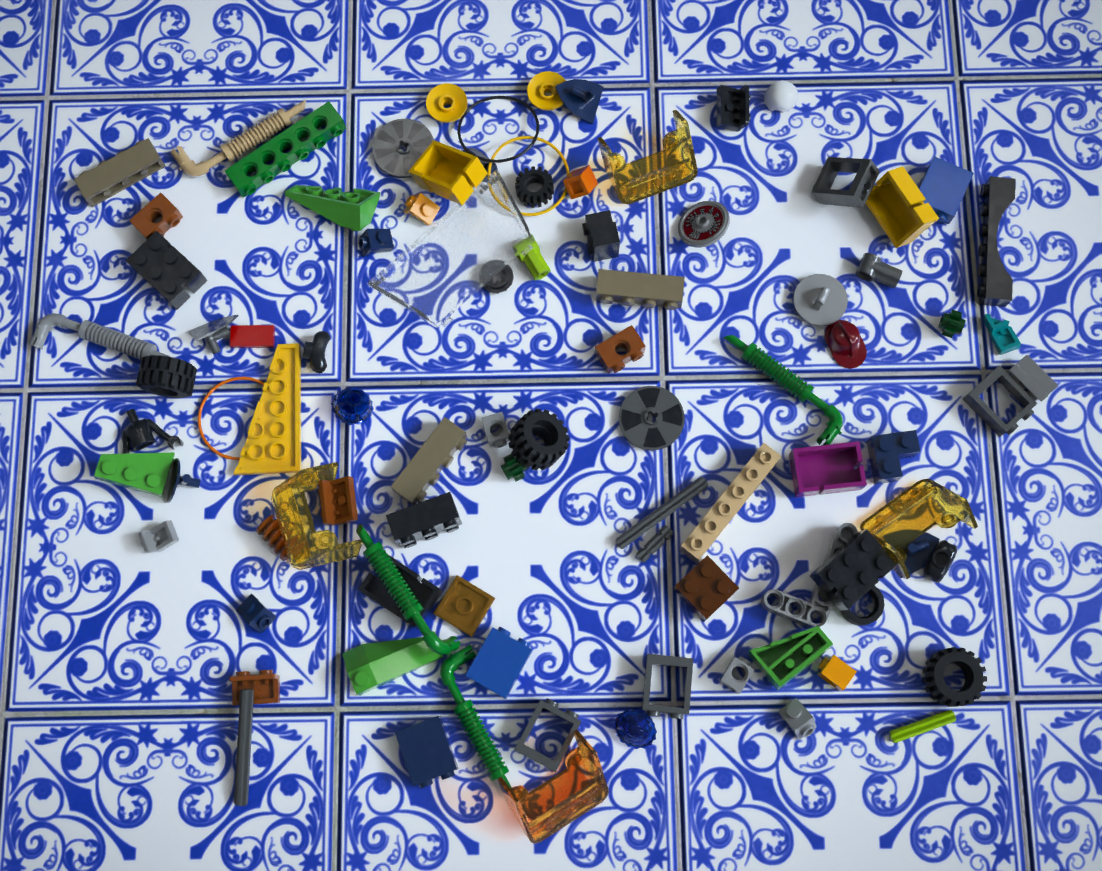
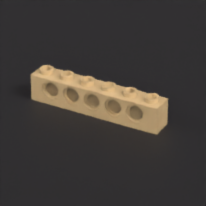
M763 443L681 545L679 550L697 564L782 456Z

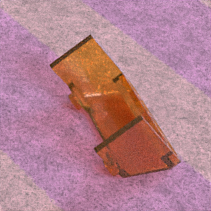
M578 730L573 731L578 747L571 750L565 758L567 769L529 793L524 786L519 785L510 789L502 777L497 779L507 805L531 843L542 842L602 803L608 796L609 789L597 752Z

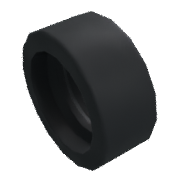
M873 586L868 591L875 603L874 610L870 615L859 617L848 609L840 611L843 618L857 626L868 625L878 620L885 606L884 597L880 589Z

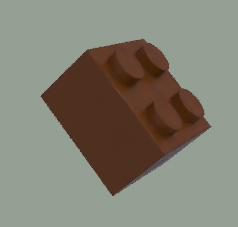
M708 555L673 588L704 622L739 589Z

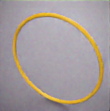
M520 136L506 141L499 146L491 159L494 160L497 153L507 144L522 139H534V136ZM537 137L538 141L549 145L559 154L568 176L570 173L569 167L562 153L550 142ZM489 162L487 177L490 190L495 199L504 208L515 214L523 216H537L545 214L553 210L555 207H557L564 199L567 193V189L565 187V190L560 199L553 206L544 211L536 213L519 212L508 207L496 195L491 183L492 163Z

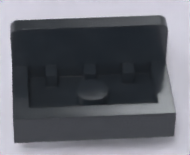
M720 85L717 88V127L739 132L749 124L751 118L749 102L751 97L748 85H744L740 89Z

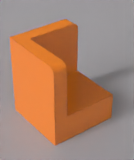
M590 165L571 171L563 180L571 200L590 194L598 185Z

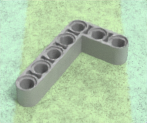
M843 523L835 530L823 563L833 555L834 550H838L848 541L842 537V529L848 530L851 537L858 532L854 524ZM816 583L809 602L776 589L767 591L761 598V606L766 611L808 628L823 626L829 617L833 603L829 598L826 603L818 599V593L822 590ZM833 588L832 590H828V591H824V592L827 594L828 592H832V591H836V590ZM768 595H774L777 598V606L768 604ZM793 603L799 607L798 615H793L789 612V604ZM812 612L819 614V624L811 621L810 614Z

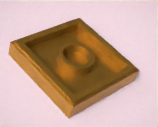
M456 575L433 614L473 637L496 598Z

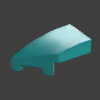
M990 314L984 315L983 319L999 355L1021 347V342L1011 326H1008L1010 321L992 318Z

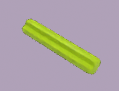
M947 710L889 731V737L892 743H897L956 721V716L952 710Z

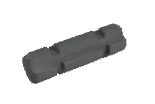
M665 525L659 530V534L656 533L644 545V549L641 548L636 553V557L641 562H646L650 558V554L653 555L665 543V540H668L673 535V531Z

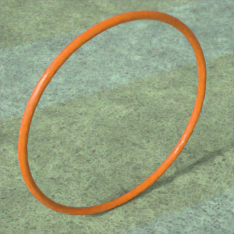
M234 377L224 380L216 386H214L206 394L200 405L198 411V429L201 438L210 450L226 459L240 460V457H232L222 454L216 449H214L206 440L201 427V413L203 406L208 397L218 387L231 381L250 380L264 386V382L255 378Z

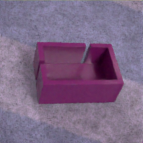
M860 441L794 448L789 453L795 498L814 496L818 492L819 495L859 491L867 485L864 465L858 466L863 461Z

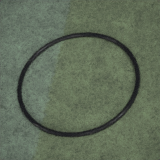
M491 96L475 102L466 110L458 123V139L467 153L478 157L481 161L491 163L507 162L522 156L531 149L539 134V120L535 111L524 101L510 96ZM492 99H509L523 104L531 111L536 121V134L533 141L524 151L506 159L493 160L475 155L464 145L460 133L462 121L473 107Z

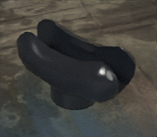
M326 331L317 332L313 337V341H305L303 358L310 359V368L316 373H323L327 368L325 350L330 340V335Z
M941 540L925 565L924 577H932L935 583L942 581L956 557L957 546L946 540Z

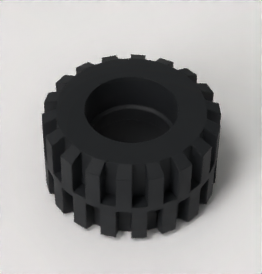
M161 355L145 356L141 358L136 385L146 392L170 398L190 397L193 393L197 369L192 364L181 359Z
M541 409L528 411L511 428V433L508 435V440H510L508 446L513 450L511 454L518 458L516 461L519 463L523 462L524 467L529 468L531 466L532 470H538L539 468L545 470L547 467H551L566 452L565 450L569 446L567 442L570 438L569 435H566L568 432L567 427L562 425L564 422L558 420L556 414H549L548 410L543 412ZM532 433L538 435L543 440L545 446L539 444L534 439Z
M951 647L931 655V659H927L925 662L927 666L922 670V673L925 674L922 682L927 685L925 688L926 692L932 694L930 697L933 700H938L939 704L948 705V707L965 706L974 703L975 699H979L982 696L980 692L986 689V686L983 685V682H987V676H983L986 668L985 666H980L982 660L979 657L975 658V653L972 651L967 652L965 648ZM953 663L959 666L964 673L965 682L959 691L950 689L944 681L943 674L948 664Z

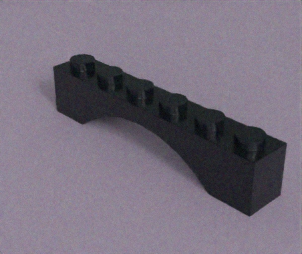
M990 176L985 184L981 186L980 195L983 197V203L980 207V216H983V221L979 228V236H982V243L978 250V255L981 256L978 277H981L977 288V297H980V305L1006 307L1012 301L1013 279L1006 271L1000 259L997 248V231L1003 213L1015 199V178Z

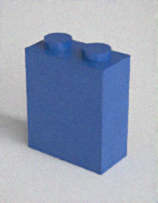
M934 156L919 185V190L926 198L923 201L924 204L929 203L939 217L937 222L950 224L956 215L974 173Z
M499 626L498 630L492 627L465 676L507 699L533 650L529 648L531 645L529 642L520 637L518 641L509 637L511 632Z

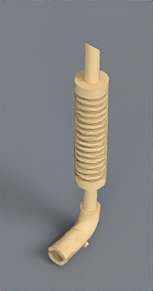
M306 99L286 112L283 108L277 110V114L274 112L273 116L272 114L269 115L270 118L266 117L267 120L263 119V122L260 121L259 125L256 123V127L253 125L252 129L248 128L249 131L245 130V133L242 132L241 136L239 134L238 138L235 136V140L227 141V145L225 143L220 146L222 151L205 162L201 161L196 164L193 159L190 160L182 146L176 147L180 154L175 149H172L171 155L179 164L180 171L183 170L191 176L204 175L210 172V168L226 158L229 162L235 160V157H239V154L243 155L242 152L245 154V150L253 149V145L256 147V144L259 145L260 141L264 142L263 139L267 140V137H271L270 135L274 136V132L277 134L278 130L279 132L282 131L281 128L285 129L284 126H290L292 124L290 119L305 110Z

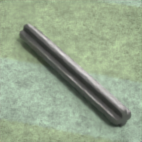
M703 477L698 478L617 537L615 542L618 547L624 549L708 487L706 479Z
M241 689L234 793V804L237 806H246L248 804L254 690Z

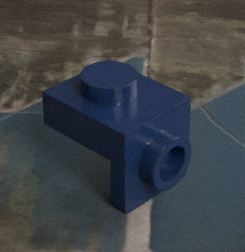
M366 229L358 240L363 256H368L371 252H391L394 249L390 229Z
M252 593L236 609L243 619L260 633H263L276 619L275 614L268 610Z

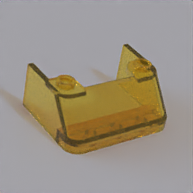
M677 110L672 111L676 130L664 136L662 142L664 150L626 164L621 154L612 153V150L603 138H597L604 167L617 197L623 204H632L691 182L696 178L698 169L689 124Z
M338 462L302 469L277 485L272 491L271 500L290 565L295 569L303 570L358 557L362 546L361 539L339 544L336 535L332 531L321 530L316 532L304 493L314 490L320 480H335L339 466Z
M922 479L865 519L860 525V530L868 529L897 563L892 570L905 579H909L910 574L904 564L907 559V555L903 550L904 547L934 525L941 528H952L960 521L973 529H976L978 525L967 499L931 479Z

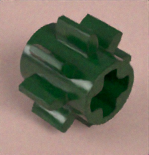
M952 309L949 314L943 313L938 328H941L943 331L942 335L952 338L955 334H961L966 322L965 319H962L961 312Z
M512 454L503 458L505 463L500 465L508 480L514 478L515 482L525 477L523 472L528 469L524 467L523 462L519 463L516 461L518 458Z

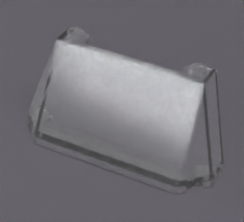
M496 169L488 176L487 180L489 182L486 185L483 182L479 184L463 205L457 204L387 267L379 272L377 275L379 279L375 276L366 285L437 328L442 325L444 328L453 320L451 315L519 254L525 256L533 249L531 244L535 241V238L503 181L500 172Z

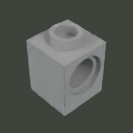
M503 412L482 417L489 446H494L495 448L506 446L510 440H508L509 432ZM499 427L503 431L499 436H493L491 430Z
M741 656L739 658L734 657L718 682L735 693L740 694L755 669L750 667L752 663ZM734 667H738L743 671V678L741 680L733 678L732 670Z

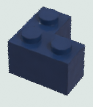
M916 430L875 435L869 438L866 443L874 484L896 482L903 476L899 459L915 457L920 452Z

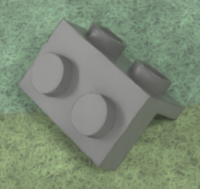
M1025 355L1010 369L1012 372L1010 376L1019 385L1023 383L1028 388L1026 392L1035 401L1039 399L1042 402L1058 387V384L1029 355Z

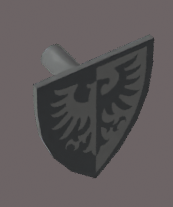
M239 315L214 320L192 329L188 333L196 341L205 338L212 353L216 354L221 351L217 340L230 335L226 326L232 323Z

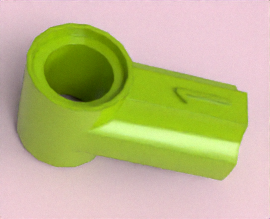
M529 236L512 246L516 256L521 263L524 262L535 281L541 280L551 272L533 236Z

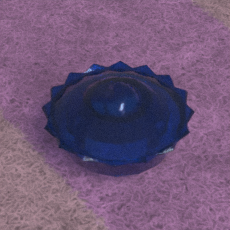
M355 387L338 391L333 396V401L331 402L335 418L349 425H359L361 422H366L368 417L372 416V411L374 410L372 406L373 401L369 395Z
M639 709L625 710L614 719L615 725L613 728L616 730L615 735L620 738V742L625 743L628 747H634L636 750L639 748L645 749L656 740L657 730L655 723L646 712Z

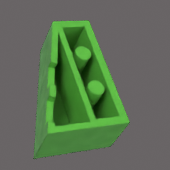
M175 452L101 454L94 477L101 481L162 498Z
M816 626L782 640L749 650L748 656L779 691L831 649L833 643L821 628Z

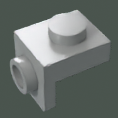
M166 520L151 530L138 533L141 545L146 553L161 552L179 541L172 520Z
M797 698L778 711L782 719L794 731L798 740L810 736L814 729L817 728L814 717Z

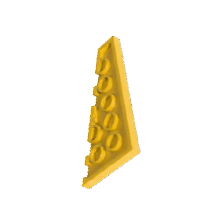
M299 343L277 345L269 368L270 372L267 381L264 383L260 401L257 403L247 432L248 436L245 445L240 453L241 457L238 466H236L233 473L234 475L301 472V345Z

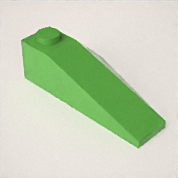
M295 185L285 191V196L342 227L350 228L352 231H361L372 221L380 198V192L355 188L354 192H342V188L339 187L324 191L321 186Z
M423 637L362 644L342 654L347 674L356 695L360 696L444 656L443 654L439 655L433 652L422 639Z

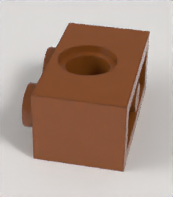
M160 192L129 221L148 239L156 231L164 237L169 229L180 223L183 216ZM162 217L159 222L154 223L157 218Z
M631 325L595 346L594 353L608 374L612 371L617 373L629 361L635 362L644 356L643 353H645L646 346ZM617 348H624L627 353L619 355L615 350Z

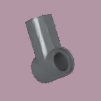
M864 253L856 270V275L862 280H875L895 289L903 271L882 262L881 258L875 254Z

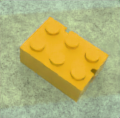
M433 140L408 171L420 188L432 193L434 192L436 195L463 205L474 192L472 188H477L488 174L478 157Z
M903 166L887 171L873 186L865 203L896 248L912 243L939 219L930 204H924L923 201L926 198Z

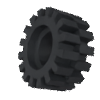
M531 166L530 171L528 168H525V173L521 171L519 177L515 179L517 198H519L521 203L524 202L525 206L530 204L531 208H535V204H538V208L542 207V202L545 205L548 204V199L551 201L552 194L554 195L551 174H548L546 169L542 171V167L539 166L538 170H535V166ZM537 182L543 185L542 189L536 192L527 190V186L531 183Z

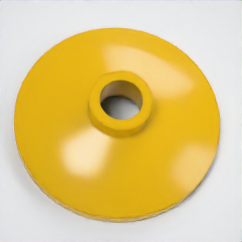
M551 71L536 74L530 80L527 87V95L530 102L535 107L547 111L561 107L563 102L559 98L555 86L566 80L560 74ZM547 92H549V93H551L552 95H550V96H545L544 94L547 93Z
M450 83L437 85L429 92L426 98V107L430 116L444 123L453 122L461 118L466 112L468 105L465 92L459 86ZM446 104L451 105L449 108H444Z

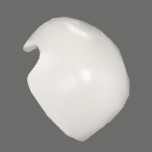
M784 80L774 82L764 94V102L771 111L778 110L784 113L794 108L798 101L796 87L793 83Z

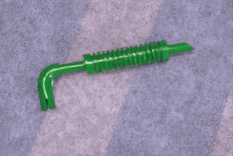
M734 335L724 337L725 340L743 352L741 357L743 360L749 361V364L752 363L751 366H756V369L759 368L760 372L763 371L762 374L766 373V377L770 376V380L773 378V382L777 381V385L780 383L781 388L784 386L783 389H788V393L794 394L795 398L799 397L798 400L803 403L807 399L824 412L823 415L829 421L826 423L827 427L816 440L819 445L824 439L826 441L823 445H830L838 434L841 435L842 432L840 430L843 426V418L840 411L834 405H828L813 394L812 391L815 387L811 384L807 385L808 382L806 381L804 383V379L800 380V376L796 377V373L793 375V371L789 372V368L786 370L785 365L782 367L783 364H778V360L775 361V358L771 359L772 356H768V353L765 354V351H761L760 347L757 348L758 346L752 342L748 346Z
M360 524L356 529V533L366 547L363 555L371 563L370 565L373 567L376 575L379 574L378 578H381L380 581L386 586L385 588L390 596L393 597V601H396L395 604L398 605V609H401L400 612L403 613L406 620L413 619L424 636L422 638L423 641L433 652L439 655H449L451 651L457 650L460 646V641L454 642V640L458 639L456 636H450L447 639L441 640L434 631L430 630L420 614L424 608L418 603L419 601L413 595L414 593L411 591V588H408L409 585L405 584L406 581L403 580L404 578L398 572L399 570L395 569L394 562L391 561L386 550H383L382 544L380 542L374 544L363 525Z
M469 644L458 652L449 654L450 656L444 660L441 666L440 677L443 685L448 687L457 704L453 711L456 716L459 715L457 718L458 720L461 719L460 724L463 723L462 728H466L464 731L468 732L466 735L470 736L468 738L472 740L470 743L474 744L475 752L479 753L477 756H481L480 761L483 760L482 765L485 764L484 769H488L486 773H490L488 776L491 782L497 779L506 796L518 799L505 776L510 771L507 765L504 766L505 761H501L503 758L499 757L501 755L497 753L499 750L495 749L496 745L492 744L494 743L493 740H490L492 737H488L489 732L486 733L487 728L484 729L485 724H481L483 721L479 720L481 717L477 716L479 714L478 711L475 712L476 708H473L474 704L471 699L468 701L464 700L455 683L454 671L460 669L459 666L476 657L472 646Z

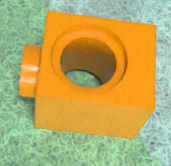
M832 655L829 658L825 656L818 665L820 671L817 675L838 691H843L857 671L837 656Z

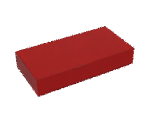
M231 325V348H274V325Z

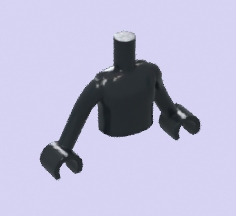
M130 409L126 412L131 424L122 431V454L129 453L130 442L134 451L154 444L156 440L152 430L166 440L168 446L175 450L173 443L177 440L181 446L184 445V442L178 436H170L151 419L139 420L135 409Z

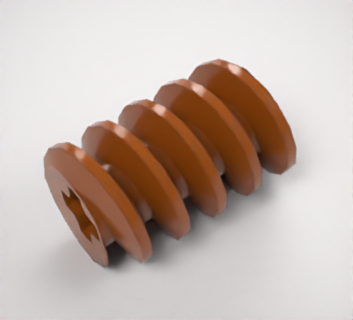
M271 515L258 526L256 533L262 535V539L265 542L269 541L268 546L274 548L275 554H280L282 561L289 563L303 551L306 544L297 545L300 537L292 539L294 531L285 532L289 525L286 523L280 526L279 524L283 519L279 517L274 520L275 515Z

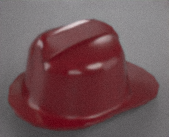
M838 320L827 326L824 338L835 361L840 366L848 369L857 368L863 364L866 359L867 350L859 329L854 324L845 320Z

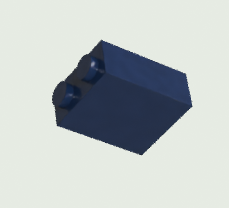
M441 716L433 717L395 732L413 786L419 785L421 789L432 785V779L441 776V779L445 780L455 776L454 771L459 768Z

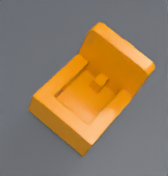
M418 193L408 197L404 204L406 208L403 212L405 214L411 213L428 226L432 223L441 207L422 193Z

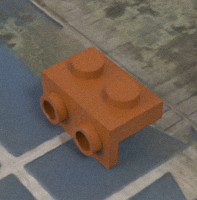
M346 476L331 481L320 480L318 493L321 500L323 523L338 526L358 521L353 477Z
M260 670L259 675H250L249 671L236 672V676L229 677V682H232V706H239L241 689L254 690V704L280 703V675L273 674V670Z

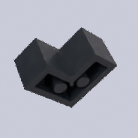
M610 210L585 215V223H582V230L587 238L586 247L588 255H592L594 262L619 257L620 239L616 222H613Z

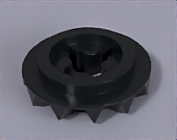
M498 260L485 264L479 275L482 287L489 293L496 294L506 292L512 285L514 278L511 267L507 263ZM500 272V278L503 280H497L493 284V277L491 276H496Z

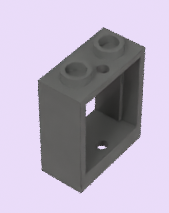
M828 157L811 193L823 205L863 208L880 171L871 159ZM838 172L857 173L849 191L831 189Z
M1000 365L963 398L968 406L999 437L1005 433L1010 435L1019 427L1016 423L1021 418L1024 421L1027 420L1034 413L1032 408L1038 404ZM996 380L1024 406L1007 424L979 397Z
M656 654L646 655L642 711H647V716L660 717V713H670L669 718L683 719L684 715H689L694 658ZM652 665L686 668L683 708L649 705Z
M546 698L545 702L540 699L515 751L556 772L582 721L578 720L579 715L569 709L563 712L557 708L558 703ZM543 708L573 723L555 761L525 745Z

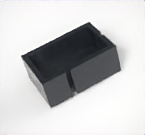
M158 231L126 259V262L176 310L191 297L183 288L185 284L195 293L208 281L202 272Z
M451 492L386 515L394 541L399 547L404 546V549L417 545L416 541L424 538L425 541L432 540L438 537V533L441 531H446V533L454 532L459 529V525L463 524Z
M868 529L858 531L809 576L822 591L832 590L833 588L836 590L828 592L826 596L839 611L851 608L879 582V578H883L897 563Z
M389 555L391 561L394 562L393 565L396 566L395 569L399 570L398 572L403 576V580L406 581L405 584L409 585L408 588H411V591L414 593L413 595L419 601L418 603L424 608L420 614L425 619L442 594L441 589L425 578L422 579L420 575ZM369 572L358 590L418 630L412 618L409 620L404 618L403 613L400 612L401 609H398V605L395 604L396 601H393V597L390 596L385 588L386 586L380 581L381 578H378V576L376 578Z

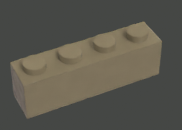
M147 138L138 141L127 150L120 151L115 157L100 162L95 168L82 172L74 181L85 200L91 207H94L163 169L166 165L150 139Z
M598 269L596 301H600L603 304L618 302L624 306L640 304L646 308L661 306L667 310H676L682 306L685 277Z
M444 417L391 485V489L411 505L422 502L427 495L425 491L430 485L434 486L440 479L441 475L439 473L444 467L447 469L453 462L454 457L452 456L457 450L461 451L466 445V432Z

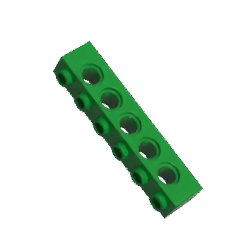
M328 101L226 169L225 173L243 198L247 195H252L256 192L257 188L263 184L270 183L275 176L281 172L288 171L299 160L306 159L309 153L315 149L322 148L333 137L340 136L346 129L344 120L330 101ZM326 126L324 129L318 130L319 127ZM308 137V140L301 141L302 138ZM286 149H291L290 152L283 153ZM274 160L272 164L266 165L268 161ZM256 172L254 176L249 177L250 173Z

